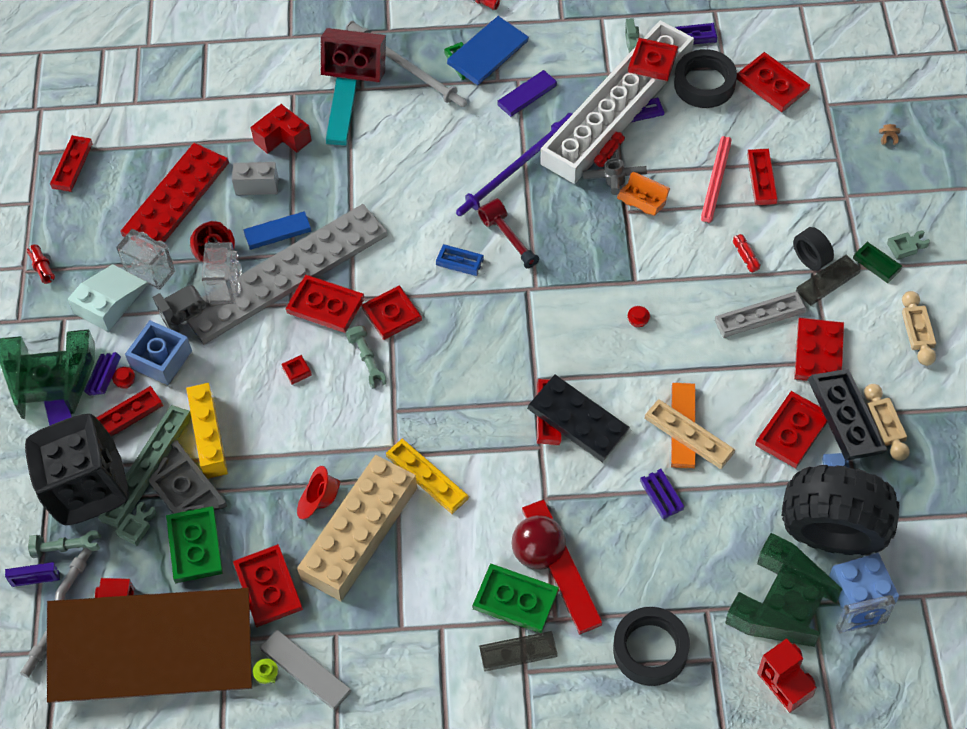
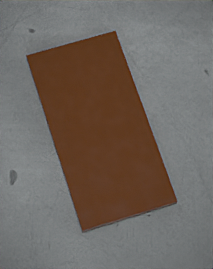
M249 588L47 601V703L252 689Z

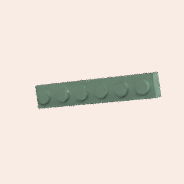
M173 405L170 406L126 474L129 492L128 501L112 511L100 514L98 518L102 523L119 528L129 513L131 514L149 486V479L154 471L158 470L163 457L168 456L172 449V443L179 439L191 420V412L189 410Z

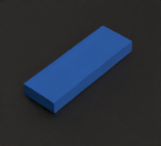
M303 211L243 229L249 249L252 250L311 232V227L306 213Z

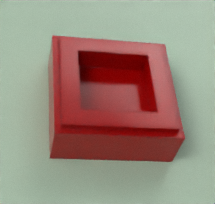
M302 355L281 364L291 385L312 376L311 370Z

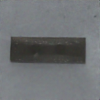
M846 254L799 285L796 291L812 306L858 275L861 268Z
M552 631L479 645L484 672L557 657Z

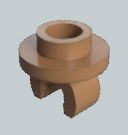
M895 124L883 125V128L879 129V134H884L881 138V144L885 145L887 142L886 138L891 137L893 145H896L899 140L897 134L900 133L901 129L896 128Z

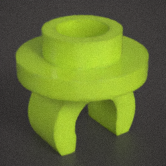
M271 659L259 660L253 667V675L256 681L262 684L275 683L278 675L277 664Z

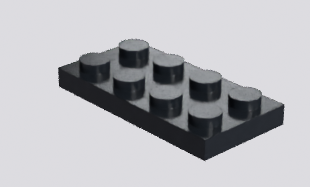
M849 369L813 374L807 379L845 461L883 454L887 450Z
M556 374L529 403L527 408L602 463L630 428Z

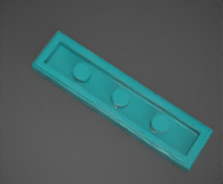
M341 77L336 79L326 134V144L347 145L357 88L356 79Z

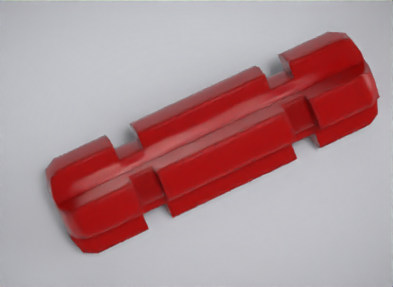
M615 132L611 137L612 140L609 139L599 152L600 155L598 154L593 161L596 166L604 167L607 159H610L619 148V144L623 143L625 136L621 132Z
M744 235L734 236L733 244L736 248H739L737 251L744 263L748 264L746 265L748 270L752 273L758 271L761 264L755 258L756 255L749 243L746 242L747 240Z

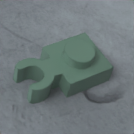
M634 18L626 19L625 37L629 53L636 47V38H639V27L635 26Z
M920 230L912 237L906 232L888 238L887 245L896 260L917 254L918 248H927L930 240H920L925 233L923 230Z
M140 502L136 508V515L134 516L129 513L116 530L117 536L138 546L150 528L147 521L153 519L156 515L155 508L151 507L148 512L144 513L146 505L144 502Z

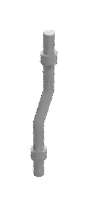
M83 548L78 558L75 557L69 566L71 569L56 591L55 600H65L66 593L78 574L84 571L87 566L86 561L93 551ZM47 630L38 645L33 646L28 654L30 657L20 672L26 678H29L37 663L41 662L47 653L45 651L47 649Z

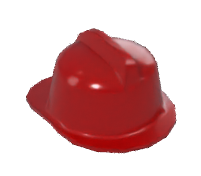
M319 466L314 470L298 502L297 515L300 519L305 520L309 518L317 508H325L331 505L336 498L340 481L328 475L325 466Z

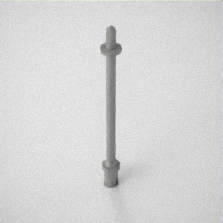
M350 21L345 29L348 31L371 33L369 29L362 28L354 21ZM386 46L387 57L444 95V102L453 101L461 107L467 105V101L457 94L458 90L455 86L447 88Z

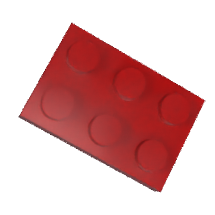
M765 52L740 70L736 78L781 112L786 110L810 89L809 83Z
M305 274L285 309L287 314L346 333L365 300V296L363 293Z
M808 318L798 319L794 379L808 381L807 379L813 374L842 370L844 322Z
M791 391L756 440L755 446L796 469L827 424L821 407Z
M279 544L233 561L242 588H249L250 611L256 628L303 610Z

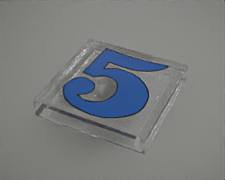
M893 595L845 605L836 625L839 634L887 623L896 604Z

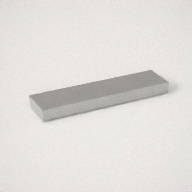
M796 291L715 316L714 321L722 337L725 338L806 312V307Z
M276 630L260 647L263 653L334 711L351 693L349 687L280 631Z

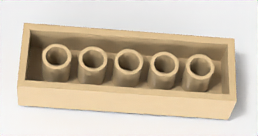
M375 454L297 567L300 579L342 602L416 491V475Z

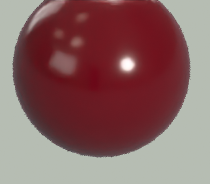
M535 515L524 519L517 525L513 532L511 543L513 553L521 564L531 569L542 570L549 568V565L555 563L562 556L565 550L566 539L562 528L556 521L546 516Z

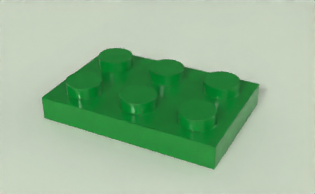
M214 507L166 515L175 584L223 574Z
M490 563L472 608L478 612L542 634L558 595L559 587Z

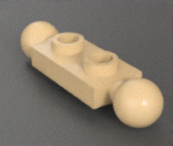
M908 291L902 297V303L906 307L902 310V316L911 349L920 350L917 355L918 361L922 365L928 366L936 360V353L931 349L935 348V337L926 306H918L920 296L914 291Z
M869 384L864 389V396L870 401L867 403V408L885 446L892 445L890 449L892 458L897 461H903L908 458L910 453L909 447L902 443L907 439L904 428L890 398L881 399L883 395L882 388L877 384Z

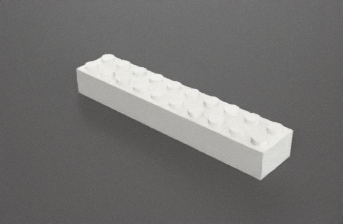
M661 20L644 37V39L679 46L669 79L675 74L678 61L693 50V37ZM634 48L541 148V165L575 184L583 176V171H587L592 166L594 158L598 154L600 155L599 152L609 139L612 140V135L615 132H622L668 81L629 73L628 66L634 53Z

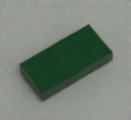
M868 241L853 255L855 261L886 283H889L902 269L901 264Z

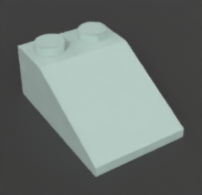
M112 264L82 282L67 300L75 315L109 332L148 283Z

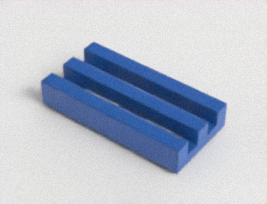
M443 244L436 259V265L477 276L481 263L484 261V255Z

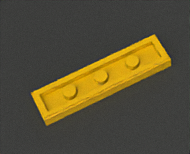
M403 438L386 452V457L395 465L415 474L417 484L451 514L469 499L462 489Z

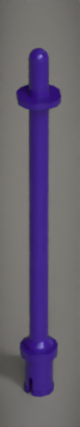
M568 113L559 122L553 123L551 131L475 195L466 194V202L456 210V215L463 216L471 208L478 210L480 208L479 202L536 155L545 143L571 117L572 113Z

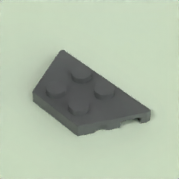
M175 440L171 445L172 449L168 456L163 457L158 470L154 471L149 479L152 488L172 514L211 506L214 507V510L226 508L227 504L179 442Z

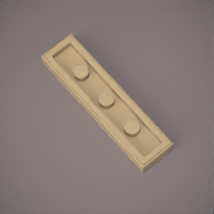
M660 399L645 414L644 419L719 469H722L735 453L733 447Z

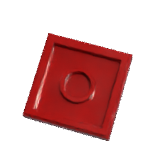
M639 38L628 66V72L668 81L679 46Z
M400 285L361 305L362 310L383 340L422 321V316Z

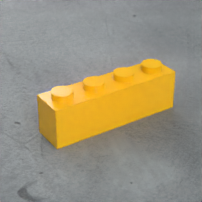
M209 383L187 387V396L202 472L207 479L227 475L226 459Z

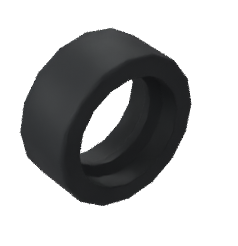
M808 227L794 237V250L801 262L809 269L818 271L833 261V247L826 235L817 228Z

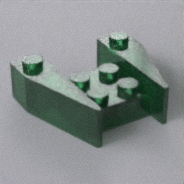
M90 330L67 331L66 351L28 354V348L22 336L0 338V366L14 406L21 419H25L26 403L64 399L70 413L74 414L95 363V342Z
M770 533L760 551L757 564L778 575L763 603L738 592L727 613L725 624L747 635L783 641L787 638L791 643L815 647L820 632L809 626L823 598L837 604L842 588L796 545Z

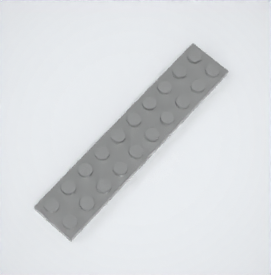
M361 204L203 296L202 298L206 302L205 308L197 315L186 320V322L204 345L296 291L305 274L318 278L387 237V231L366 206Z

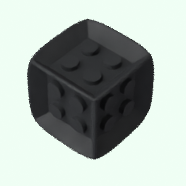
M81 414L40 429L26 438L25 453L32 486L40 503L60 524L65 526L74 525L100 516V514L112 511L128 501V485L121 456L114 440L94 415Z

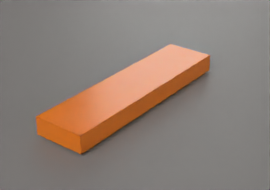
M672 383L671 407L695 422V384ZM671 437V468L695 469V452Z

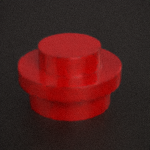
M634 306L628 311L627 318L632 326L643 327L648 323L650 313L645 307Z
M129 367L116 369L112 377L113 383L120 388H129L135 380L134 371Z

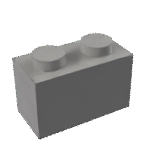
M275 162L233 163L232 183L236 195L278 194L279 176Z

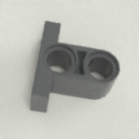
M192 285L186 286L166 298H163L161 293L152 297L167 328L178 333L181 332L178 327L179 324L197 315L206 306V302Z

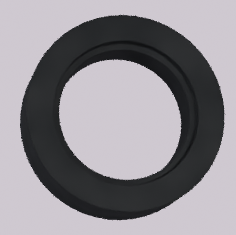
M710 49L695 50L687 53L678 61L675 69L674 88L677 95L689 105L699 108L717 107L732 97L735 90L737 70L733 61L721 52ZM711 68L721 73L725 82L718 88L704 90L692 86L687 81L686 75L693 69Z
M659 607L638 608L628 613L616 628L613 644L615 662L627 678L638 684L647 686L666 684L675 679L686 665L690 648L689 634L683 622L672 612ZM648 625L657 626L667 631L673 638L676 646L673 658L666 664L658 667H647L636 662L629 654L626 645L627 639L633 631Z

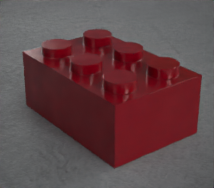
M326 28L321 36V75L372 82L381 81L385 74L386 35Z

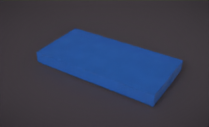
M497 16L447 59V64L476 85H479L528 42L529 36L500 16Z

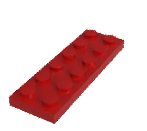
M193 143L121 229L122 236L157 252L229 164L228 158Z

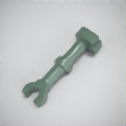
M356 326L347 329L346 337L348 342L351 344L357 342L361 351V360L365 362L368 368L370 387L372 389L375 388V379H381L383 385H385V374L377 369L373 359V351L369 349L366 343L367 331L365 327Z
M90 531L81 538L67 539L64 537L52 542H45L41 535H30L28 550L31 558H40L43 552L57 550L59 552H67L68 549L80 547L97 551L100 549V546L97 543L91 542L94 539L101 538V535L97 531Z

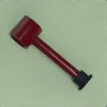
M498 198L478 208L479 217L484 225L490 227L494 224L500 228L521 255V260L524 262L526 269L537 264L539 256L534 255L531 250H527L503 220L507 217V211Z

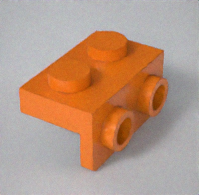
M632 172L628 184L619 191L617 199L622 200L629 206L641 209L646 214L655 216L665 206L670 188L636 172Z

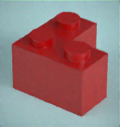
M282 104L278 105L250 127L254 143L267 154L282 142L297 153L312 141L309 125Z
M786 638L762 656L757 674L787 711L791 713L813 697L817 687L813 677L809 673H804L800 668L803 661L800 648L794 643L791 644Z

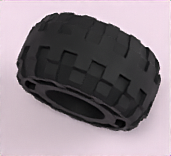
M818 465L817 467L810 466L798 471L792 480L787 483L781 516H783L782 520L789 535H792L795 540L805 543L809 547L844 555H869L873 552L877 553L884 550L889 545L890 540L894 539L898 525L900 504L897 501L894 488L875 474L872 475L864 470L847 468L846 466Z

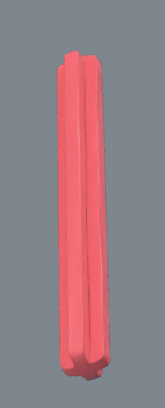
M722 136L720 139L701 215L703 222L710 223L713 220L732 141L730 137Z

